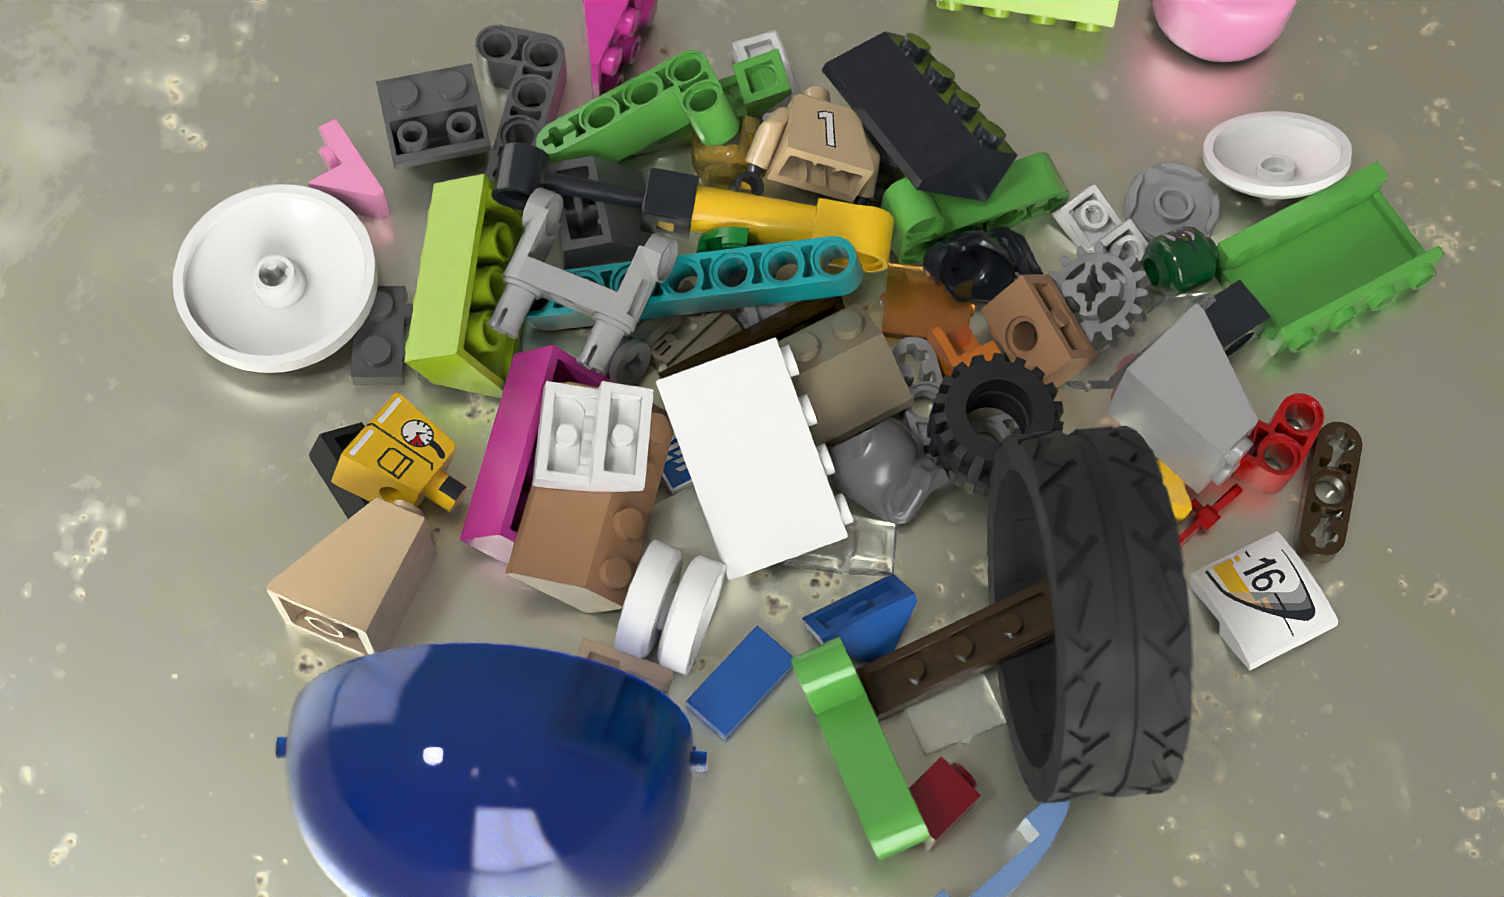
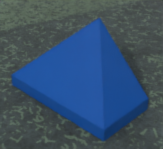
M892 573L803 617L802 620L804 626L821 644L840 636L849 656L871 662L894 651L918 601L915 593Z

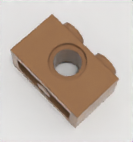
M1050 274L1021 275L981 309L989 323V331L992 337L1003 347L1010 361L1014 363L1017 356L1027 360L1024 367L1028 370L1033 371L1037 366L1045 373L1042 380L1044 384L1053 382L1055 387L1059 389L1098 358L1097 353ZM1035 329L1037 331V342H1035L1034 338Z

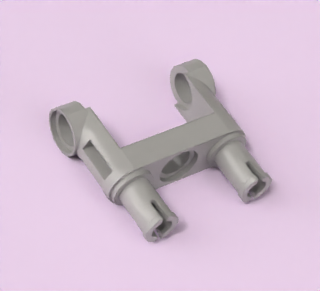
M539 187L530 195L525 205L522 216L524 232L502 275L504 277L503 283L506 287L491 319L487 322V326L503 335L508 333V337L517 339L518 332L533 300L540 299L541 297L590 316L595 321V324L580 356L576 359V363L591 371L596 369V373L606 376L608 367L623 335L628 336L631 332H634L656 283L664 282L673 270L678 256V241L657 232L652 234L644 247L639 245L618 292L544 263L562 227V224L558 222L562 213L563 199L561 195Z

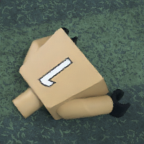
M814 86L806 89L802 94L794 95L787 107L776 108L759 125L745 158V162L749 163L747 170L730 183L729 190L739 191L741 182H746L751 187L752 194L761 196L764 192V182L760 174L762 169L767 170V179L850 203L853 202L856 205L869 206L868 200L869 198H874L880 155L864 133L862 122L853 109L831 103L828 90L823 87Z

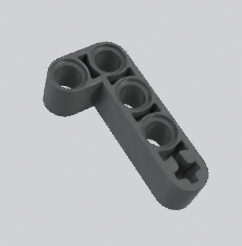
M491 25L481 30L476 37L475 49L481 78L489 85L510 90L486 169V176L493 182L502 146L515 142L536 146L539 132L557 118L567 83L564 46L558 38L552 35L504 25ZM495 55H505V56L500 57V58H493V57H492V56H495ZM541 64H551L550 66H547V67H539V66H538V65H541ZM531 103L540 104L537 107H526V105Z

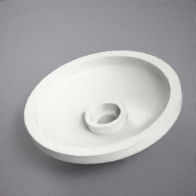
M1256 112L1231 118L1216 126L1204 141L1203 161L1207 169L1219 181L1236 191L1266 199H1289L1320 192L1340 180L1350 168L1352 145L1348 137L1340 129L1319 118L1293 112Z

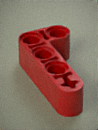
M1134 361L1128 363V364L1123 368V370H1122V372H1121V374H1120V376H1119V378H1118V380H1117V382H1116V384H1115V386H1114V388H1113V391H1112V394H1111V397H1110L1111 400H1112V397H1113V395H1114V393H1115V391H1116V389H1117V387H1118V385H1119V383H1120V381H1121V379H1122V377H1123V375H1124L1126 369H1127ZM1294 393L1287 396L1268 423L1261 420L1257 422L1247 437L1254 444L1238 461L1240 465L1230 477L1264 494H1275L1281 491L1302 465L1323 425L1325 416L1319 401L1304 393ZM1286 418L1295 419L1302 425L1304 430L1293 428ZM1264 458L1275 459L1281 465L1282 470L1271 468L1267 465Z

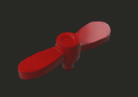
M1237 483L1212 506L1209 504L1203 506L1196 498L1191 501L1192 510L1196 513L1193 517L1195 522L1179 535L1181 548L1201 528L1207 531L1221 518L1218 512L1243 491Z

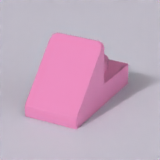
M336 118L318 127L324 144L323 147L318 149V152L328 171L312 179L308 184L309 187L325 192L340 200L356 215L384 219L389 216L390 211L383 188Z

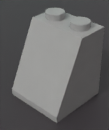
M1197 303L1126 369L1106 410L1120 425H1127L1137 430L1150 446L1154 455L1198 494L1211 481L1219 487L1240 465L1238 461L1254 444L1247 437L1259 421L1204 309Z

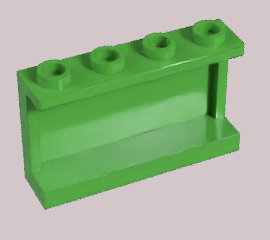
M1378 161L1217 244L1219 261L1216 264L1214 276L1222 288L1225 289L1236 281L1241 280L1271 316L1259 336V340L1272 358L1289 349L1293 354L1298 353L1310 346L1318 338L1317 334L1328 328L1332 332H1337L1352 323L1358 317V312L1367 307H1370L1372 311H1377L1394 300L1399 290L1407 286L1411 290H1416L1436 276L1437 272L1434 268L1445 255L1444 251L1440 246H1436L1426 252L1381 193L1380 189L1388 178V174Z

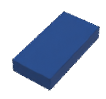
M757 625L686 700V707L726 741L793 668L790 661L793 656Z

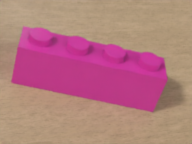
M555 345L516 353L513 356L460 536V541L499 561L509 563L533 482L542 396L546 381L556 383L569 381L599 387L602 381L612 382L605 376L596 373L595 370L591 371L576 363V358Z

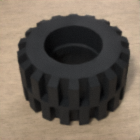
M994 353L991 361H986L984 355L981 354L972 357L969 367L962 361L953 368L951 377L945 376L940 384L938 393H936L929 415L927 437L931 438L928 447L931 457L941 456L938 465L943 464L948 472L952 471L955 474L954 484L963 488L964 484L968 482L975 485L973 493L984 495L986 488H991L990 480L994 457L999 444L1002 442L985 439L972 428L967 414L973 410L980 408L999 409L1015 420L1023 435L1024 433L1063 430L1064 422L1060 421L1064 413L1062 401H1054L1058 390L1053 382L1048 384L1042 382L1045 373L1037 366L1033 371H1030L1024 367L1027 360L1016 356L1014 363L1005 361V354Z

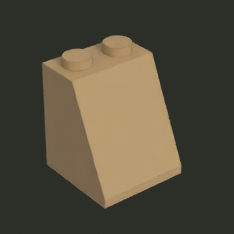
M376 497L273 578L266 590L285 623L380 663L437 554L426 518L423 517V512L416 506L403 500L396 499L392 504Z

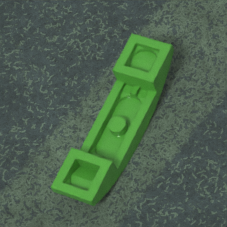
M778 48L734 63L735 74L718 80L738 117L740 125L768 111L792 94ZM688 124L632 155L659 152L700 140L691 124Z

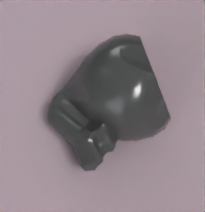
M891 417L834 445L828 451L835 469V473L830 475L835 486L864 509L893 524H907L912 521L929 494L950 481L949 472L943 464H935L929 456L918 457V443L911 431L902 422Z

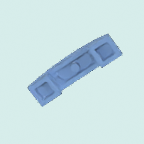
M1070 801L1041 803L1027 815L1017 830L1027 840L1029 845L969 897H1007L1019 886L1052 844L1063 823ZM942 889V890H941L937 895H935L934 897H950V896L945 892L944 889Z

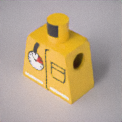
M397 391L341 453L331 480L338 487L370 502L376 497L392 504L394 500L399 499L418 507L427 497L450 513L458 505L468 488L446 473L457 449L455 442Z

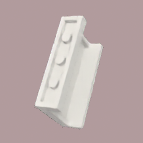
M776 337L656 381L722 563L726 566L725 572L728 580L845 539L848 535L844 525L853 522L843 493L833 496L826 476L835 473L825 443L815 447L809 426L817 424V420L808 395L805 394L797 397L790 377L799 375L789 345L780 348Z

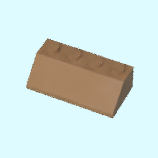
M569 381L563 383V384H569V385H575V386H581V387L599 389V387H594V386H589V385H584V384H579V383H574V382H569ZM652 403L646 479L643 491L590 492L531 485L505 574L587 614L623 608L629 586L637 569L674 432L666 410Z

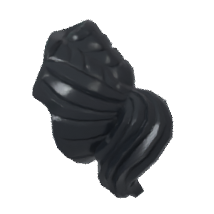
M1004 226L993 228L989 232L969 230L954 234L950 238L932 244L928 248L923 260L924 275L929 280L934 281L935 285L943 286L946 293L959 303L969 301L990 302L1013 283L1014 279L1019 278L1021 275L1043 274L1024 236Z

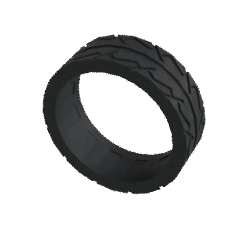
M1127 425L1113 429L1112 426L1076 429L1068 435L1060 430L1024 433V435L1009 434L999 444L994 457L990 480L991 489L989 490L987 515L989 605L1049 578L1055 624V638L996 665L1006 724L1009 728V737L1023 780L1028 785V790L1034 799L1041 803L1066 802V800L1098 799L1101 794L1109 797H1126L1142 793L1148 795L1167 792L1177 782L1184 762L1183 753H1186L1191 725L1193 681L1191 680V668L1193 669L1192 632L1187 581L1184 578V561L1177 523L1168 490L1163 484V475L1154 453L1143 436L1137 430Z

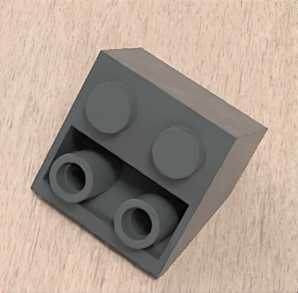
M472 63L376 81L394 169L492 151Z
M596 156L549 163L548 172L646 189L642 171ZM559 194L563 199V208L558 222L562 224V227L557 235L564 270L630 262L633 260L639 245L644 247L653 234L640 231L641 209Z

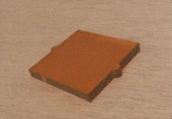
M889 263L886 291L881 294L879 301L884 306L881 329L884 337L895 339L920 337L927 340L929 329L939 325L951 344L967 346L970 317L974 316L976 309L975 305L971 304V300L965 303L954 301L946 293L943 286L935 285L934 281L929 280L924 275L923 267ZM973 279L957 285L954 294L971 298Z

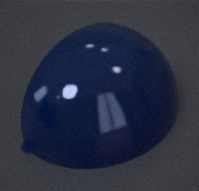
M440 643L400 647L368 654L336 665L318 675L298 693L292 704L287 737H277L275 748L276 758L285 759L288 799L301 838L321 871L346 897H631L648 882L663 864L675 845L689 807L692 777H695V773H706L707 751H696L693 730L687 716L672 699L653 685L620 669L591 659L541 648L493 643Z

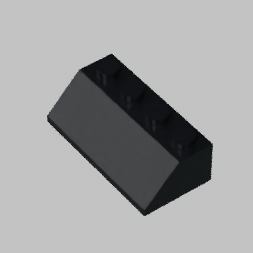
M884 31L825 63L821 71L916 190L986 202L1018 156L1005 141L1006 133L1003 129L987 120L979 110L981 106L979 101L957 85L954 81L956 77L954 72L938 62L929 52L931 50L930 44L914 33H907L903 36Z

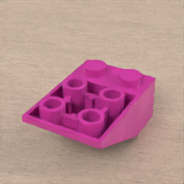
M582 0L593 100L623 83L622 70L626 62L632 64L635 61L641 42L640 31L643 25L649 27L652 24L658 0Z

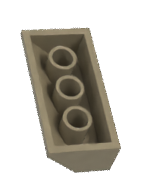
M858 303L778 341L780 348L786 345L790 346L797 364L799 375L790 377L797 397L807 394L813 408L817 424L809 426V430L815 447L825 443L828 449L914 405L911 392L883 333Z

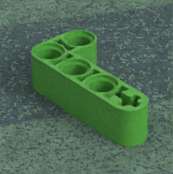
M687 50L549 123L539 132L536 139V147L544 150L549 155L550 163L588 156H596L617 163L688 124H691L699 140L707 146H719L728 142L738 132L740 124L706 56L697 50Z
M1040 152L1015 160L986 202L916 190L908 178L905 177L892 184L885 191L881 209L894 216L895 223L891 247L899 263L908 265L924 260V256L932 244L950 238L954 234L969 230L989 232L991 229L999 226L1012 228L1048 215L1062 207L1069 200L1070 193L1049 154Z
M840 636L791 658L790 661L818 719L878 860L882 861L930 839V834Z

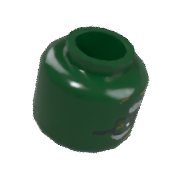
M1185 226L1156 236L1148 243L1146 252L1141 259L1142 271H1145L1151 282L1149 286L1153 290L1160 291L1165 296L1178 297L1203 288L1212 282L1216 272V264L1219 261V252L1211 238L1205 237L1195 227Z

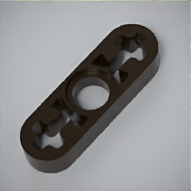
M1331 422L1324 425L1309 450L1293 534V546L1302 559L1313 564H1324L1332 560L1342 549L1346 541L1362 452V439L1354 427L1344 422ZM1332 438L1339 440V448L1344 450L1337 459L1335 467L1327 466L1333 454V446L1328 444ZM1319 481L1333 483L1340 491V502L1328 504L1320 500L1315 492V484ZM1320 518H1329L1324 524L1322 533L1323 539L1328 542L1323 548L1315 546L1316 538L1311 536V534L1319 525Z

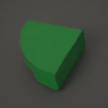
M723 227L709 230L699 237L696 253L747 247L749 228Z

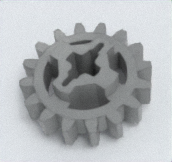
M1097 242L1094 252L1090 254L1086 252L1082 245L1077 246L1076 259L1071 261L1062 255L1059 260L1064 269L1060 273L1049 271L1048 274L1052 277L1069 308L1074 313H1080L1083 322L1078 323L1094 350L1097 351L1100 340L1106 339L1110 346L1115 348L1118 341L1116 335L1123 332L1126 336L1132 338L1135 336V333L1130 324L1134 320L1146 322L1148 317L1140 308V305H1147L1153 301L1149 291L1143 289L1151 284L1150 279L1145 271H1139L1142 266L1137 257L1132 255L1126 258V253L1119 245H1116L1110 254H1108L1102 242ZM1111 270L1123 275L1127 280V284H1122L1121 280H1113Z

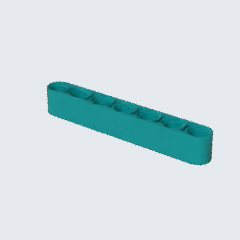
M839 236L678 255L674 268L668 278L662 283H656L639 320L842 296L852 293L859 287L863 280L864 270L852 244ZM837 258L849 260L846 269L841 273H826V268L832 260ZM632 261L567 269L564 271L618 292ZM784 265H798V270L792 278L785 281L776 280L777 272ZM739 270L748 271L743 283L735 287L726 286L727 279L732 273ZM690 276L697 277V283L693 289L686 293H677L678 286L683 279ZM534 299L525 317L530 324L542 331L594 326L595 324L592 317L550 300L543 309L533 311V305L537 300Z

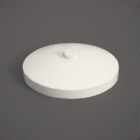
M274 184L248 189L225 199L210 209L198 220L184 239L173 271V294L176 307L182 321L196 342L210 355L223 363L242 370L259 373L297 370L319 362L335 353L363 325L373 306L378 287L377 257L370 237L359 218L349 207L333 196L314 188L294 184Z

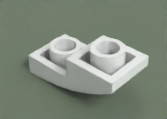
M1095 184L1084 189L1052 213V216L1075 245H1082L1088 254L1094 252L1097 242L1103 243L1108 254L1116 245H1119L1126 253V258L1135 255L1141 264L1142 256L1147 249V241L1131 219L1121 222ZM1111 270L1113 280H1121L1122 284L1127 283L1123 275Z

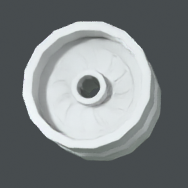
M654 539L648 546L629 586L616 632L614 649L643 659L652 651L661 631H663L658 649L660 665L688 675L711 622L724 580L726 566L723 563L699 555L688 565L679 584L683 565L680 548Z

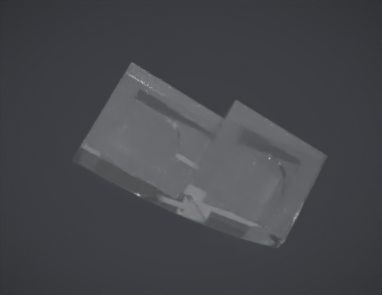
M851 515L853 522L844 525L848 535L847 538L784 560L782 565L839 574L891 576L894 574L898 525Z

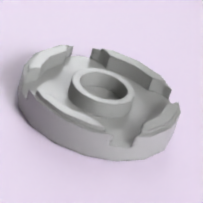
M1162 162L1153 165L1152 169L1144 172L1142 170L1133 178L1123 200V217L1125 221L1128 219L1133 221L1147 243L1156 236L1185 226L1195 227L1205 237L1210 238L1221 217V200L1217 191L1214 193L1212 187L1208 184L1209 179L1201 171L1183 163Z

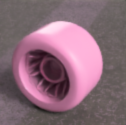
M1151 0L1153 12L1160 28L1176 46L1195 57L1214 62L1241 61L1266 50L1284 30L1298 1Z

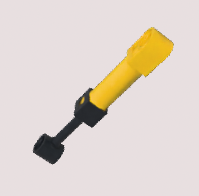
M507 143L502 146L491 196L497 203L508 208L524 211L530 195L537 188L541 187L557 194L641 209L640 231L653 234L657 232L665 236L689 240L690 232L703 234L716 228L743 227L749 228L748 243L759 245L839 236L852 244L862 263L864 272H880L888 267L895 219L891 213L884 209L823 198L818 199L817 206L699 185V176L658 168L649 169L646 189L548 172L549 155L544 150L526 143ZM837 258L828 265L846 268L849 260Z

